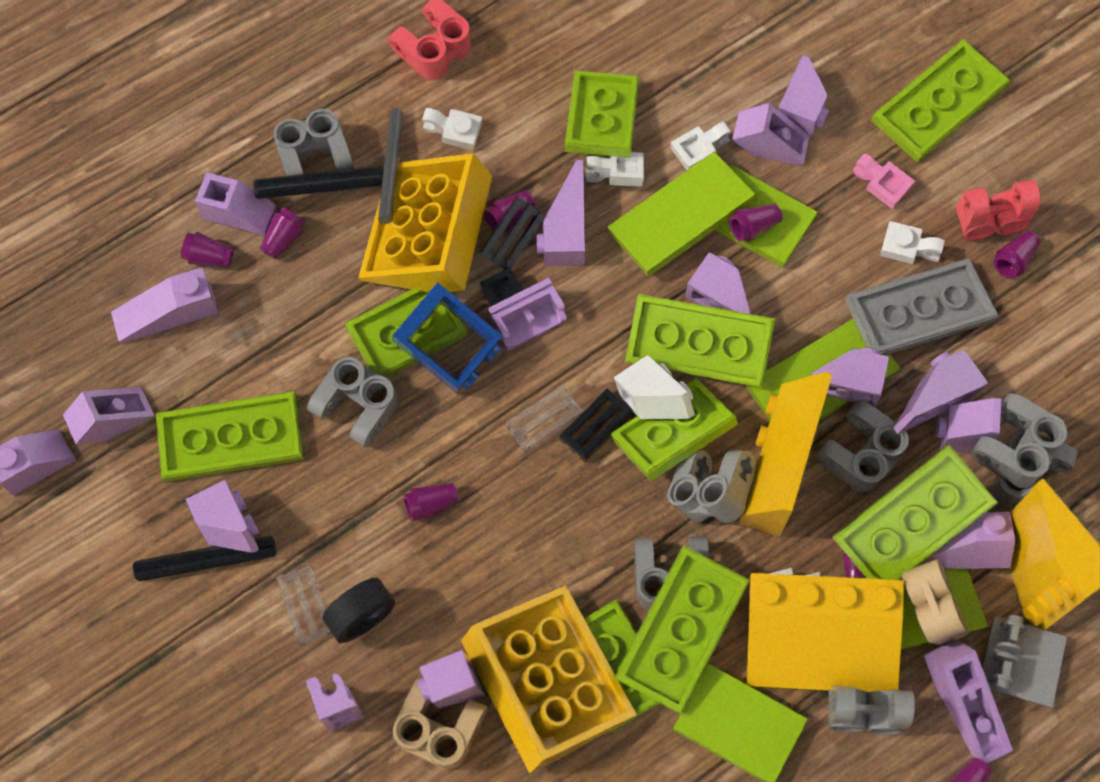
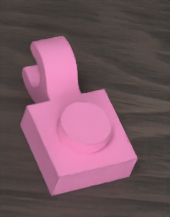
M866 153L856 162L857 166L852 170L860 179L870 181L866 190L891 209L897 205L915 183V180L890 161L882 167Z

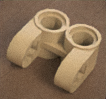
M938 559L902 572L906 590L916 607L917 618L929 643L941 645L970 634L960 608L952 595V589L944 567Z
M419 675L394 722L393 737L400 748L406 753L418 756L435 764L440 769H455L465 760L483 722L488 706L469 699L455 728L439 724L424 716L431 700L425 701L418 685V680L423 678V676ZM411 724H418L423 727V734L420 739L414 742L406 741L403 736L404 730ZM449 739L457 743V750L453 756L443 758L437 754L438 745L442 741Z

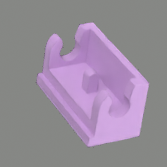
M550 278L488 308L489 321L492 327L502 335L501 342L507 352L567 322V317L563 311L565 306L553 287Z
M336 673L333 674V681L336 683L337 688L336 690H331L330 695L326 689L322 690V685L316 677L306 680L319 720L330 732L365 718L352 692Z

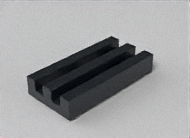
M516 196L479 253L504 270L509 267L512 268L546 215ZM520 207L525 209L495 254L492 253L491 250ZM530 215H534L533 219L531 220V222L529 223V225L527 226V228L525 229V231L523 232V234L521 235V237L519 238V240L517 241V243L515 244V246L513 247V249L504 261L502 258L511 246V244L513 243V241L515 240L516 236L518 235V233L520 232V230L522 229Z
M607 388L559 436V440L563 444L566 443L569 449L574 454L577 453L585 463L611 437V433L620 428L632 416L633 410ZM609 400L612 405L575 441L572 436ZM618 409L622 411L585 449L582 447Z

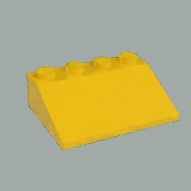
M473 153L398 163L392 221L388 224L378 221L379 201L358 277L361 281L412 290L417 289L424 292H430L438 282L449 292L465 291L493 176Z
M822 372L783 383L778 395L771 393L765 414L772 416L768 427L761 425L755 446L761 447L758 460L755 459V476L746 501V508L739 520L740 525L780 537L794 507L832 373Z
M1042 479L1010 512L1015 536L1010 570L1018 601L1023 607L1024 616L1032 625L1046 630L1100 589V545L1046 481Z
M751 573L747 685L827 691L832 689L834 685L855 687V689L866 692L898 690L904 580Z
M566 585L472 625L461 640L529 773L565 757L637 715L619 681L614 678L615 674Z

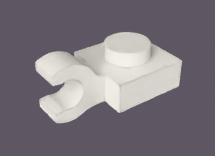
M426 108L422 118L424 122L423 130L443 134L442 143L474 151L482 126V116L451 109L449 116L446 117L435 109Z
M724 122L715 125L705 133L697 126L672 141L671 149L685 169L688 170L712 152L717 154L715 148H720L730 142L727 135L731 131Z
M631 152V158L588 156L586 181L596 183L609 177V185L642 187L644 179V153Z
M889 221L880 256L913 264L915 256L939 262L945 240L936 237L921 238L923 229Z

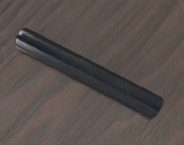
M375 166L260 178L254 180L253 191L257 199L382 186L384 168Z
M272 536L255 539L259 550L254 553L213 546L137 560L133 562V575L137 581H145L274 557L277 551L276 543Z

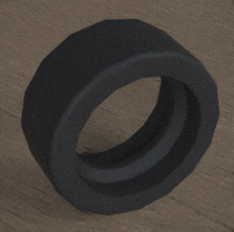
M370 578L353 586L333 601L325 610L322 620L338 643H347L378 625L392 611L396 603L379 578Z

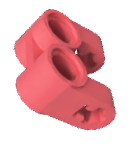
M430 0L422 7V11L429 23L437 29L433 35H425L417 39L407 29L400 26L387 37V40L394 52L422 77L434 80L445 75L448 70V64L452 60L462 59L467 56L471 49L469 24L465 18L460 16L443 0ZM429 56H436L435 58H432V59H428V58H427V57H429Z
M1035 180L1019 181L1013 184L1011 190L1000 192L990 199L986 190L982 187L965 190L956 205V212L964 239L975 241L987 238L995 232L1005 236L1027 229L1040 206L1039 188Z

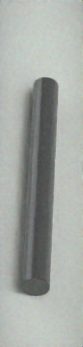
M398 108L391 109L378 216V221L383 224H388L392 221L403 111Z

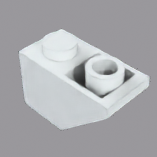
M648 355L614 377L622 401L640 419H690L695 415L690 401L693 399V394L689 387L683 381L678 383L673 379L671 372L663 363L658 365Z

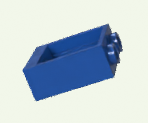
M438 282L392 335V341L455 393L461 387L468 390L480 376L475 370L483 361L490 364L502 349L498 345L502 335ZM441 304L487 341L457 378L453 377L410 341Z

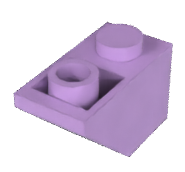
M206 172L195 199L203 220L264 236L277 209V205L269 199H257L253 189L239 180Z
M225 480L186 499L194 520L208 545L250 553L259 550L253 537L259 534V531L251 515L243 516L242 511L248 508L239 490L231 492Z

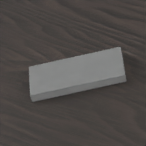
M970 258L847 295L845 299L866 347L880 352V355L884 356L995 322L999 317Z

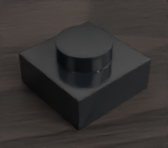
M510 267L480 282V288L491 306L523 291Z

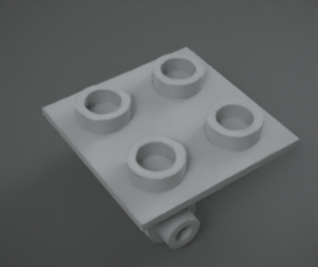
M1009 615L1008 619L993 616L982 667L990 690L1053 708L1067 637L1023 624L1024 619L1020 616Z

